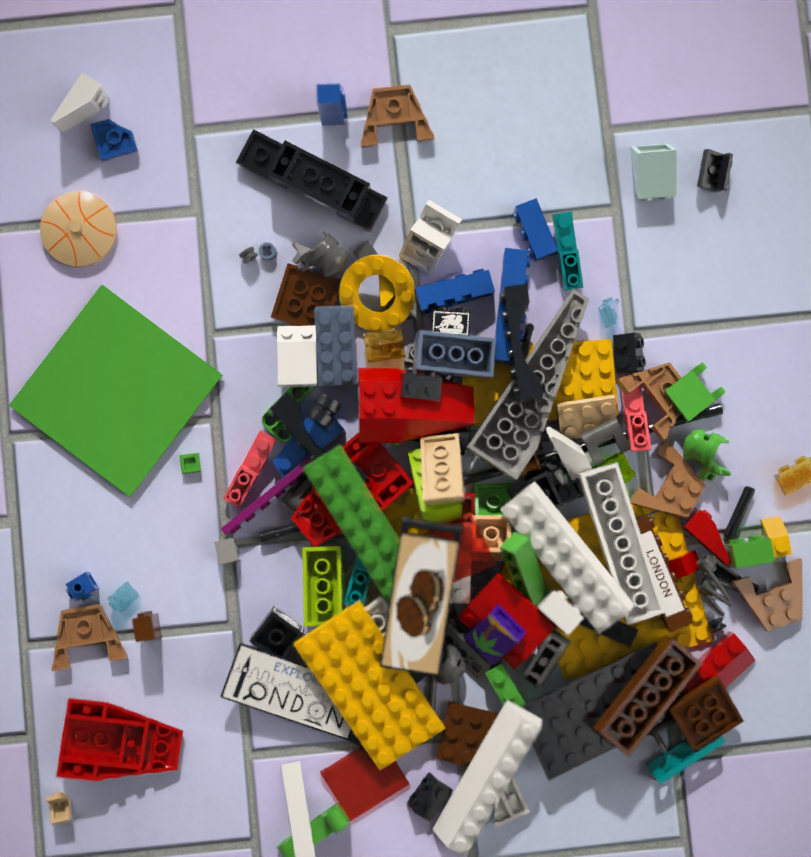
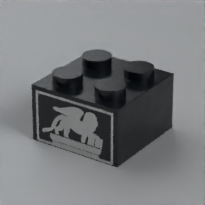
M436 307V310L432 309L431 331L470 335L471 312H467L465 308H455V311H449L447 307Z
M273 606L253 632L249 642L261 650L286 658L294 647V642L299 640L304 634L305 627L276 606Z

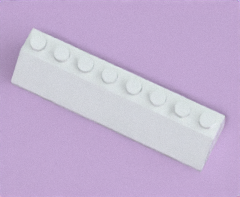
M618 463L577 474L608 572L634 604L633 608L623 616L624 622L629 625L665 613Z
M506 701L432 829L447 848L463 857L466 856L540 731L542 719L510 701Z

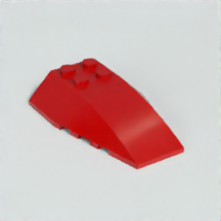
M358 368L359 443H402L410 439L414 440L431 434L435 435L440 432L475 425L474 387L442 379L440 401L401 397L402 377H400V373H406V370L398 368Z
M358 432L342 446L350 461L355 462L368 475L364 483L382 511L386 510L414 484L407 472L381 443H359ZM313 485L312 490L303 499L291 519L312 545L317 547L343 533Z
M68 698L56 777L102 781L103 779H116L125 776L177 770L183 730L109 702Z

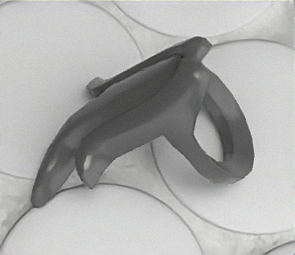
M547 464L548 468L543 472L554 471V475L559 480V483L555 486L556 490L564 483L567 485L568 473L563 464Z
M673 717L659 723L646 735L654 737L663 753L667 752V747L659 732L676 723Z

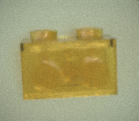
M401 328L365 333L363 335L368 363L406 357Z
M801 456L794 460L795 464L789 467L787 464L777 469L778 473L774 477L784 495H788L811 483V457Z

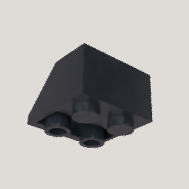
M548 471L539 473L507 489L512 500L529 485L536 482L557 509L564 506Z

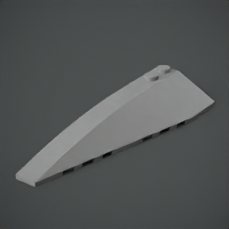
M572 289L526 358L528 365L541 378L544 397L542 401L518 404V399H514L513 387H516L515 380H512L466 448L468 452L515 480H517L539 446L547 418L589 301L587 297L575 289Z

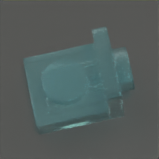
M613 297L607 298L598 307L606 328L612 327L617 323V314L614 309L611 310V306L620 302L619 298L614 300Z
M127 581L107 599L110 601L108 603L114 611L123 612L141 595Z

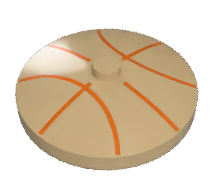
M83 191L69 192L56 198L46 208L40 224L41 240L47 252L60 263L70 267H88L103 260L112 250L117 238L116 218L111 208L98 196Z

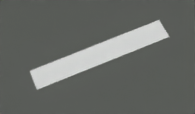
M300 761L281 765L295 856L315 857Z

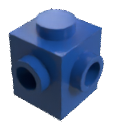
M90 571L65 584L68 596L71 599L74 598L75 601L81 599L82 602L92 597L91 593L99 588Z

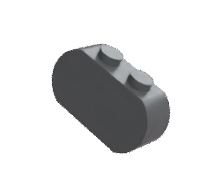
M553 630L540 647L525 671L523 678L538 689H541L559 664L571 641L556 630Z

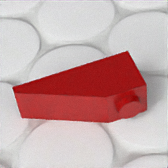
M696 510L682 525V528L712 555H715L719 561L729 566L731 561L717 526L711 519L713 516L706 510Z

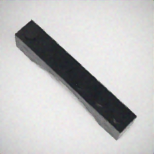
M527 284L504 286L502 293H500L501 305L504 304L505 311L502 312L503 323H507L508 330H505L506 342H510L508 359L513 363L510 373L511 379L515 380L516 387H513L514 399H518V404L540 402L544 398L541 378L526 362L519 339L521 319L530 303Z
M286 392L269 408L272 411L270 415L275 421H281L285 425L283 429L290 436L294 435L298 439V445L303 450L308 449L312 453L310 457L315 460L326 452L310 437L303 421L301 405L289 392ZM352 462L362 480L365 481L368 475L355 462Z

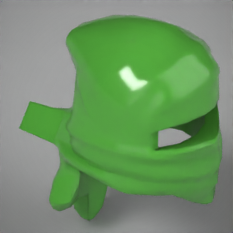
M693 430L685 438L683 458L686 460L693 459L701 465L699 478L703 481L706 479L713 481L716 475L730 476L731 472L724 468L717 460L713 459L721 443L729 444L730 440H726L725 437L714 432L709 435L705 433V430Z

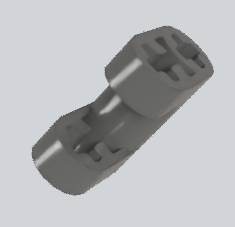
M616 418L580 435L595 466L604 463L597 446L614 438L622 454L631 450Z

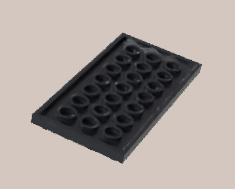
M656 641L519 706L542 719L541 729L532 745L548 780L616 748L593 727L657 647ZM679 694L673 702L681 698ZM668 708L653 727L673 717Z

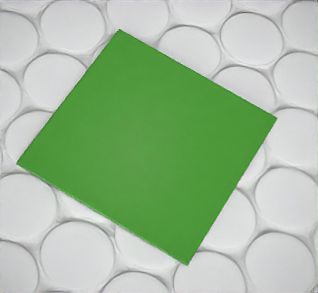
M101 285L9 406L127 496L131 497L223 375L104 285Z

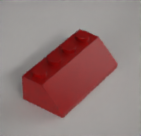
M729 631L698 659L702 665L684 686L681 693L683 696L716 675L721 679L726 688L756 660L735 633Z

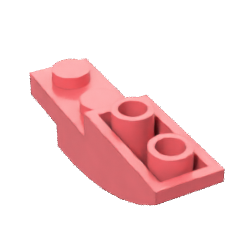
M641 384L627 395L621 389L622 410L631 452L651 450Z
M262 430L259 431L246 458L233 478L223 498L224 500L238 508L242 506L269 459L270 453L278 439Z

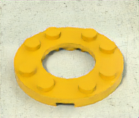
M378 254L365 256L354 262L344 273L339 288L341 305H354L355 324L369 331H387L400 325L411 313L416 299L415 283L408 269L391 257ZM371 275L386 277L395 288L396 297L394 303L383 312L371 311L362 304L359 298L361 283Z

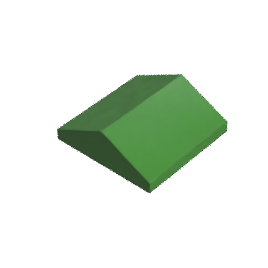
M512 483L474 484L475 515L505 516L500 509L511 501L507 489L512 487Z

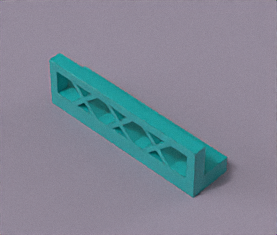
M720 736L695 753L685 738L669 748L666 753H662L646 763V766L655 780L662 784L724 744L725 740Z

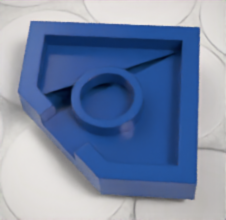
M110 119L90 124L102 162L138 151L132 131L121 127Z

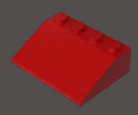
M497 573L470 603L464 607L457 619L468 629L472 630L499 604L526 631L522 639L501 657L516 670L557 625L504 577Z

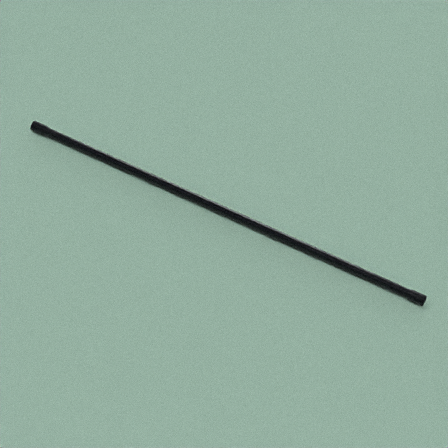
M720 403L708 406L689 422L682 415H679L673 427L722 415V406ZM656 422L648 424L649 434L654 433L650 427ZM623 431L626 440H628L626 431ZM612 438L598 445L597 447L601 448L604 446L615 444L616 442L614 438ZM584 442L578 444L582 447L584 452L587 451ZM557 450L537 455L539 463L554 454H558ZM491 468L462 476L463 486L505 475V473L496 468ZM296 524L259 532V536L263 544L302 531Z

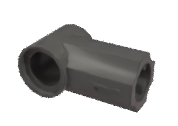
M306 473L281 499L294 512L312 490L313 484Z

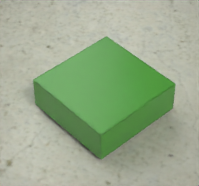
M199 453L179 455L182 474L202 472Z

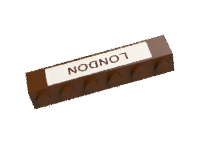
M647 515L635 518L665 609V613L660 615L667 631L671 633L691 625L692 613L689 607L686 608L684 605L685 596L682 590H678L676 582H678L674 571L671 572L668 564H670V560L667 554H663L661 550L663 544L659 535H655L653 531L655 525L652 518H648Z

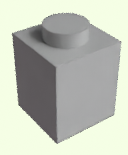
M230 535L218 537L219 541L214 543L219 565L241 560L236 538H230Z

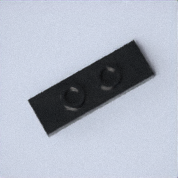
M581 613L584 618L579 624L598 632L586 616ZM617 620L600 634L631 648L638 630Z

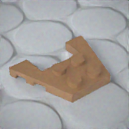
M411 85L374 88L372 90L361 139V148L378 146L376 127L415 123L417 142L434 140V134L428 125V121L421 110Z
M670 362L616 380L626 395L641 384L662 412L664 417L650 427L660 441L667 438L669 430L674 426L676 418L680 413L664 393L665 390L681 379Z
M664 440L656 456L672 465L655 497L643 489L637 488L630 499L631 505H638L647 509L662 511V513L688 518L706 485L668 440Z
M802 558L783 563L788 579L787 584L758 594L755 593L750 576L731 581L733 586L740 592L744 602H747L751 608V612L762 628L767 632L802 620Z
M101 604L61 610L52 671L71 668L68 648L106 641L109 661L128 658Z

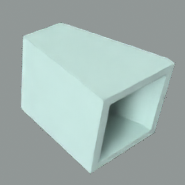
M670 144L632 146L633 177L637 198L641 199V201H651L652 198L660 197L661 200L671 199V196H677L676 149Z

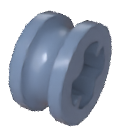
M266 242L260 245L259 255L264 260L269 261L275 258L277 250L273 244ZM265 247H267L268 249L269 247H271L270 251L272 252V254L270 256L268 254L264 256Z

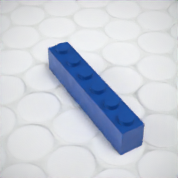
M505 248L500 293H502L504 286L527 284L528 287L529 275H526V268H530L531 257H527L528 250ZM499 293L494 364L513 366L512 361L508 359L510 342H506L505 330H508L507 323H503L502 312L505 311L504 304L501 305ZM525 313L522 316L521 323H524ZM519 329V339L522 342L523 330Z

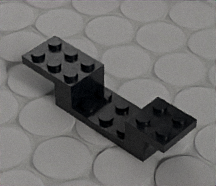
M254 129L236 160L237 165L285 189L289 186L336 210L338 216L369 232L374 227L388 200V197L372 190L369 182L286 140L282 144Z

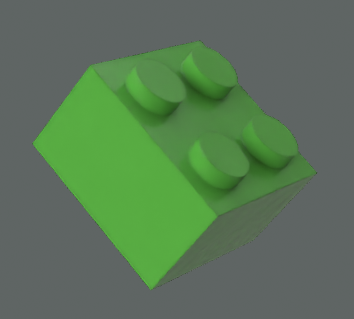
M764 535L748 536V540L736 538L729 540V544H724L731 564L728 566L730 568H742L775 562L771 538H764Z

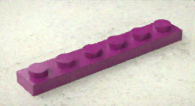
M309 457L223 526L221 528L223 533L226 535L231 532L233 535L242 528L240 526L242 522L246 521L248 523L256 516L255 512L261 509L263 511L271 504L270 500L273 497L278 499L286 492L284 489L288 485L294 486L301 480L299 476L305 472L303 468L314 460Z

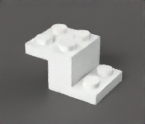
M429 200L420 218L411 228L398 256L431 275L439 259L448 248L462 219Z

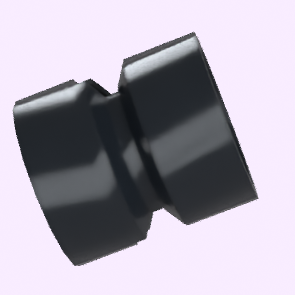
M321 393L316 400L317 406L311 408L307 417L320 426L329 429L334 421L333 415L339 413L342 405L333 398Z

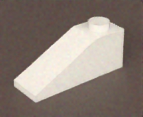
M551 427L546 428L572 480L578 478L577 474L592 469L590 463L593 461L588 451L584 453L582 447Z

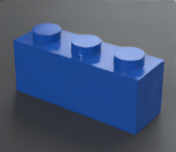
M537 198L515 206L514 213H512L516 224H520L522 240L527 241L529 257L534 258V261L537 262L557 254V246Z

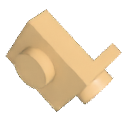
M57 792L50 797H46V802L50 806V823L52 825L72 822L71 799L66 794Z

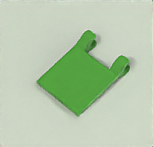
M703 362L664 391L687 422L725 394L723 387H719L710 393L697 377L707 368Z

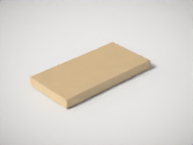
M459 433L421 437L424 505L464 501Z

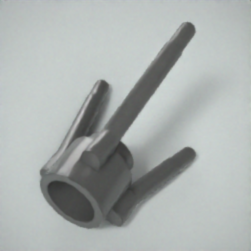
M709 554L702 556L696 563L698 569L704 577L707 576L709 578L708 575H710L726 599L729 600L730 596L713 573L717 569L715 565L718 564L736 578H739V574L719 561L715 555L711 557Z
M704 577L697 587L700 590L699 593L721 615H725L710 596L714 595L729 607H732V604L716 592L718 587L711 577ZM719 581L723 587L740 593L734 586Z

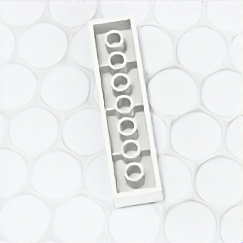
M536 482L529 485L500 509L519 534L530 538L534 553L599 634L633 608V602Z

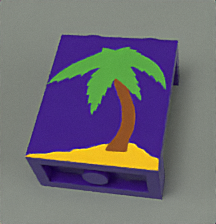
M498 604L485 619L472 630H469L464 638L492 665L522 639L526 631Z

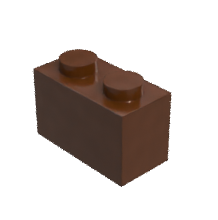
M152 611L141 612L137 614L136 618L132 619L135 642L153 640L162 636L158 613L153 614Z

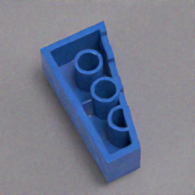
M317 84V106L321 124L344 125V119H348L345 90H343L342 85Z
M478 269L473 271V274H461L453 279H443L433 284L422 285L415 288L422 316L432 313V309L436 310V307L450 308L494 295L495 289L489 270Z
M334 416V421L329 429L320 426L308 417L304 420L310 437L321 449H324L345 432V429ZM294 435L272 462L283 477L287 476L312 455L308 449L303 450L298 445V439Z

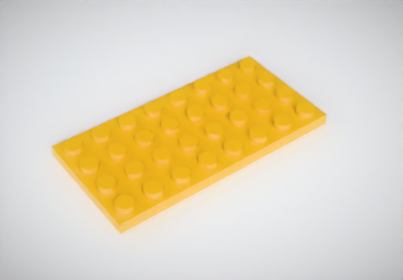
M612 339L574 342L547 421L558 420L556 403L614 395L616 413L619 415ZM535 345L529 346L528 355ZM494 364L493 377L488 380L461 377L463 385L474 387L475 425L469 427L482 426L512 381L510 368H513V366Z
M359 600L294 642V646L379 770H382L444 730L445 725L408 671L380 667L384 635Z

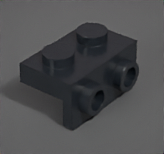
M705 149L703 151L697 187L714 193L726 191L733 164V154H722L711 149Z
M633 332L613 335L616 373L644 371L646 360L643 356L644 339L641 334Z
M407 369L406 373H400V377H402L401 397L440 401L442 378L436 377L437 373L425 372L424 376L417 375L418 371Z
M428 772L414 793L411 794L407 805L414 813L431 822L453 789Z

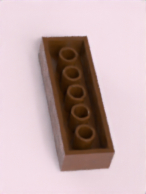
M665 636L598 720L593 729L622 753L630 757L702 663L673 638Z

